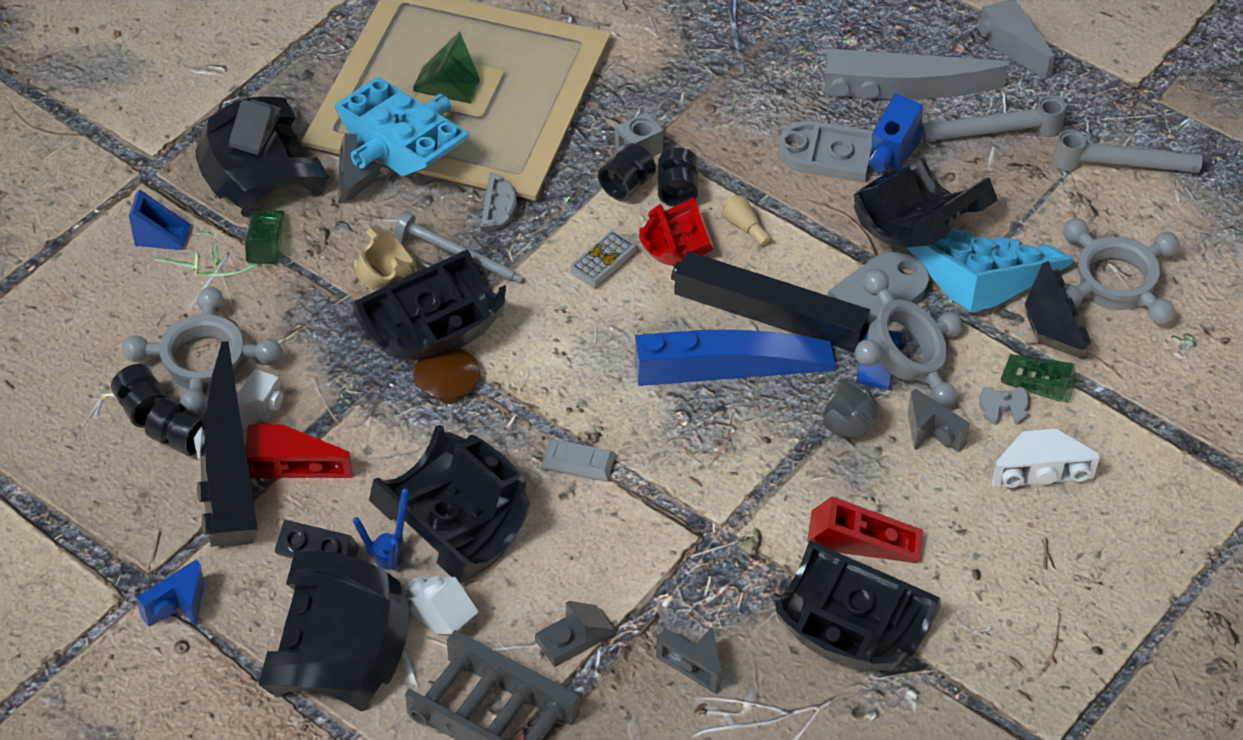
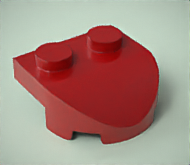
M694 197L666 211L659 204L648 213L649 220L645 224L644 229L642 227L639 229V238L643 247L653 258L666 265L674 266L677 261L681 262L687 251L703 256L715 250L699 205Z

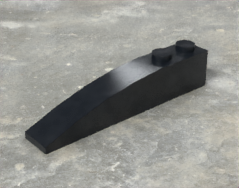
M229 341L221 342L207 391L202 419L200 445L201 481L197 482V497L199 503L204 502L206 513L202 514V531L204 535H209L211 547L253 544L258 531Z

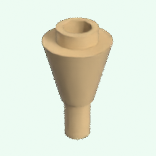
M734 195L724 203L723 218L746 233H750L761 247L770 242L771 238L759 225V221L745 195Z

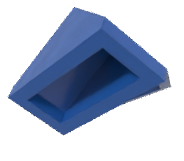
M142 190L136 192L129 213L135 246L173 250L182 249L190 224Z

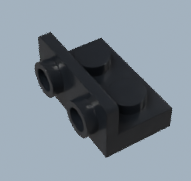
M284 519L274 551L279 556L293 559L295 551L336 552L356 558L359 545L352 535Z

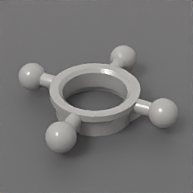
M1074 218L1066 222L1063 228L1065 239L1070 243H1080L1084 247L1078 261L1080 284L1077 286L1067 284L1061 288L1066 299L1071 297L1076 308L1081 304L1082 297L1084 296L1095 304L1112 310H1127L1146 305L1149 308V317L1154 323L1166 324L1173 319L1175 315L1174 305L1167 299H1157L1151 291L1157 285L1160 275V267L1156 257L1159 255L1162 257L1173 256L1179 249V239L1175 234L1162 232L1156 236L1153 245L1145 247L1137 241L1124 237H1104L1095 240L1089 235L1088 225L1082 219ZM1102 260L1123 261L1136 267L1144 275L1145 281L1140 286L1130 290L1111 289L1100 284L1093 277L1090 267L1092 264Z
M879 269L870 270L863 278V286L869 294L877 296L880 301L877 318L869 327L868 339L859 342L855 348L856 360L863 366H873L879 362L889 373L900 379L929 383L932 388L930 398L942 406L950 408L957 399L956 389L951 384L943 382L937 370L942 367L946 359L947 349L944 337L953 338L959 335L963 327L962 319L954 312H946L935 322L917 304L903 299L894 300L888 290V275ZM889 320L898 322L913 334L922 350L923 363L911 361L898 350L888 331Z
M206 287L198 295L197 302L202 309V314L190 316L176 322L165 332L160 343L147 342L143 337L133 335L128 337L122 345L123 355L132 362L142 361L146 356H156L161 359L171 378L181 387L189 389L181 395L180 404L185 406L186 409H193L200 413L204 411L206 396L202 391H208L213 369L191 371L178 365L174 360V356L181 346L199 338H216L222 341H229V345L232 348L230 354L234 377L238 373L240 366L249 358H257L262 364L273 365L282 356V348L274 339H263L257 345H244L243 337L238 327L231 321L215 315V312L220 310L224 303L223 294L215 287Z

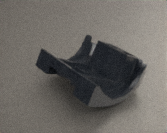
M259 96L243 99L247 101L253 99L281 108L280 118L259 155L229 147L230 136L242 100L224 107L207 120L195 151L200 172L219 199L227 197L236 206L242 208L241 215L243 217H248L256 204L267 193L278 187L290 184L300 185L310 190L313 196H319L329 176L319 158L307 157L291 127L296 116L286 98Z
M919 158L917 160V168L911 170L910 166L892 170L862 187L854 194L855 205L853 207L861 226L875 238L886 244L910 248L934 244L949 234L946 225L952 222V217L966 212L983 211L998 201L990 177L982 179L969 189L954 193L949 192L934 178L926 160Z
M467 249L355 300L353 315L371 341L386 354L401 359L436 357L460 349L485 333L503 312L506 285L500 287L497 294L493 293L482 280L473 262L471 253Z
M442 425L434 428L425 453L410 470L395 479L383 480L379 477L373 479L369 501L391 521L398 516L402 490L408 489L405 522L439 552L436 563L451 577H456L460 584L484 571L505 553L526 521L530 507V501L525 491L526 481L505 455L473 434L465 439L451 432H445Z
M811 540L806 547L797 573L787 590L782 595L774 592L778 619L801 644L827 660L856 669L894 670L905 663L921 645L941 607L940 597Z
M295 551L286 585L291 587L294 593L278 651H267L258 685L275 697H281L284 693L292 691H307L334 697L359 711L367 710V702L372 699L382 683H390L406 644L409 604L403 598L401 583L385 570L353 556L326 551Z

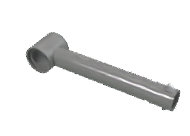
M1049 95L1039 100L1037 109L955 119L946 122L930 123L929 121L922 124V138L924 142L930 141L935 143L937 140L947 138L952 139L1034 127L1041 135L1052 137L1060 134L1063 130L1066 104L1060 97Z
M1064 130L1059 134L1053 155L1054 165L1064 171L1076 170L1080 166L1081 161L1190 172V174L1199 173L1202 167L1201 154L1086 143L1085 136L1076 130Z

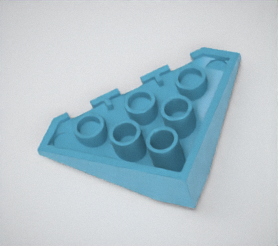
M953 228L950 229L949 234L932 245L907 248L915 258L924 264L928 274L948 298L961 305L964 311L978 313L981 309L996 307L1032 287L1042 263L1049 261L1053 270L1059 269L1061 271L1072 265L1074 259L1053 246L1040 244L1038 249L1029 245H1019L1020 240L995 236L994 241L983 237L974 238L975 232Z

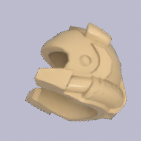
M373 225L367 230L366 233L372 240L361 250L358 259L354 261L357 277L363 284L374 289L375 292L417 272L416 261L390 231L382 230L379 225Z

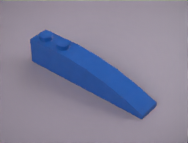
M693 330L635 335L634 361L638 386L835 371L836 369L831 342L806 336L752 330Z

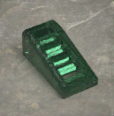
M254 209L252 211L245 241L246 261L248 263L276 264L278 262L285 217L283 210Z
M1010 354L1001 376V383L1015 388L1022 387L1025 391L1065 403L1069 402L1077 381L1074 363ZM1018 368H1023L1022 374L1016 375ZM1032 372L1036 373L1035 377H1030Z

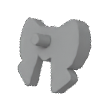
M989 387L982 388L979 405L984 412L983 417L993 425L997 423L999 410L1005 412L1010 409L1015 425H1018L1027 417L1028 413L1025 410L1028 404V397L1024 388L1018 387L1012 391H995Z

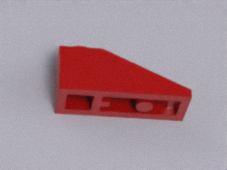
M248 424L246 456L250 478H352L349 451L283 424Z
M832 496L811 510L807 542L811 540L843 554L917 563L920 561L923 529Z

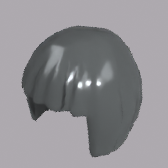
M845 378L841 380L835 395L824 410L823 425L829 431L841 437H860L870 431L877 422L879 416L877 402L873 395L864 387Z

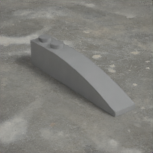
M827 48L824 95L892 99L896 93L908 99H927L978 93L1005 86L1008 61Z

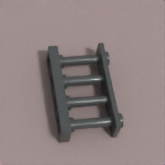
M454 630L447 639L448 660L450 663L426 695L423 696L410 688L405 693L407 714L420 725L427 724L455 740H504L500 738L502 733L522 706L529 703L544 712L523 740H542L555 721L562 720L572 726L579 716L578 694L457 630ZM468 670L481 677V680L456 713L437 704L462 671ZM493 687H500L511 693L512 696L487 730L469 721Z

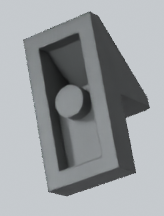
M253 99L250 101L242 100L230 136L229 147L259 155L280 118L281 108Z
M344 133L339 149L338 203L345 204L377 179L381 167L380 164L369 163L365 168L360 169L359 165L356 166L353 163L351 152L359 148L357 147V134Z
M914 389L911 392L908 418L914 449L916 450L932 435L940 443L948 445L959 452L967 443L970 423L919 390Z
M568 601L566 602V617L535 633V642L552 665L556 667L615 635L616 630L597 605Z
M711 627L696 645H693L684 635L675 634L664 628L657 637L656 658L716 694L720 690L721 665L713 628Z

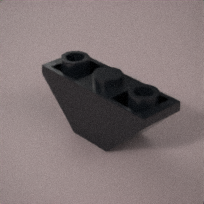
M1049 261L1042 263L1024 304L1027 319L1038 343L1079 359L1087 358V346L1091 345L1089 335L1085 327L1079 328L1074 317L1078 316V312L1072 298L1066 299L1061 288L1065 287V282L1059 269L1053 270Z

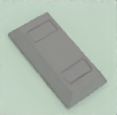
M551 439L541 468L608 482L616 453L611 450Z

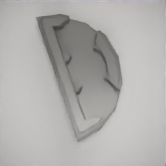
M491 172L489 173L480 224L481 232L495 231L504 227L513 218L517 209V197L514 188L502 175Z

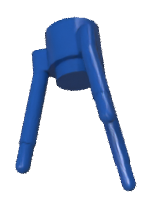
M406 488L401 493L394 534L384 533L378 536L375 541H372L358 517L353 518V523L365 544L366 553L374 555L375 564L382 569L396 570L402 561L401 544L403 543V529L409 494Z

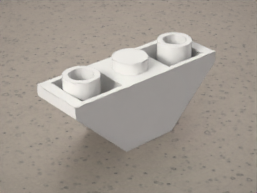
M1058 429L1023 431L996 461L992 485L993 488H1013L1019 485H1048L1053 482H1082L1094 479L1099 455L1096 451Z

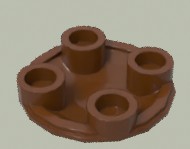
M462 349L436 357H422L418 360L414 369L415 386L420 388L425 394L440 399L442 403L449 405L456 403L460 396L471 391L480 379V368L477 360L469 352Z

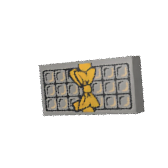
M611 230L570 266V273L595 289L636 253V245Z

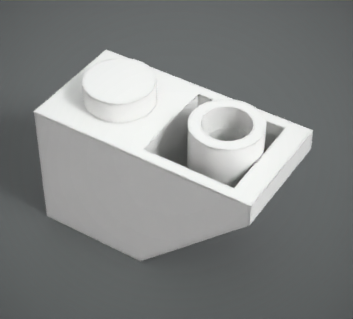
M419 576L411 580L404 587L406 592L403 593V598L409 604V613L436 634H452L454 630L458 631L479 612L456 577L435 576L423 578Z

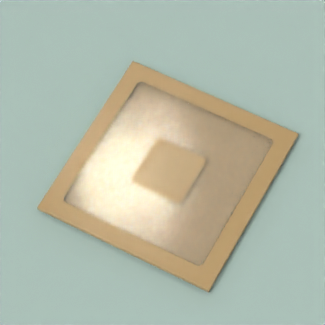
M379 0L301 141L302 146L339 154L344 133L349 132L336 112L335 104L379 76L423 105L435 98L436 95L443 94V97L446 96L450 100L451 110L441 116L469 133V139L426 168L415 171L416 173L487 189L489 173L491 172L502 175L514 188L516 196L536 201L608 44L611 32L466 0ZM375 159L374 161H372L373 163H378V164L384 165L383 163H381L380 161H378V160H376V159Z

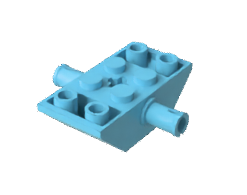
M379 76L335 104V110L349 134H357V147L359 148L351 152V159L356 166L359 165L360 169L365 168L376 159L401 176L426 168L469 139L468 132L441 116L451 110L450 100L446 96L443 97V94H438L423 105Z

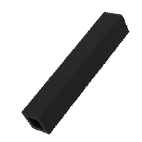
M690 251L686 252L681 262L677 261L672 270L671 280L675 281V295L801 336L827 340L831 342L832 346L855 353L857 344L863 341L868 331L871 309Z

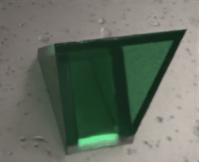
M460 31L422 67L413 86V92L432 96L443 94V97L446 96L448 99L471 104L480 85V78Z

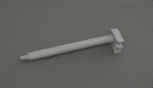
M407 211L400 216L395 227L394 236L402 245L404 241L408 240L410 233L455 255L468 249L415 224L416 216ZM468 249L474 264L509 281L522 282L523 277L517 275L516 271Z

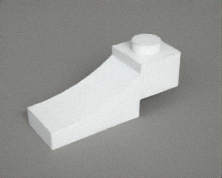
M254 369L240 392L237 393L242 430L246 429L248 424H254L260 420L267 422L273 411H277L283 401V393L281 392L279 377ZM202 426L194 437L197 458L199 460Z

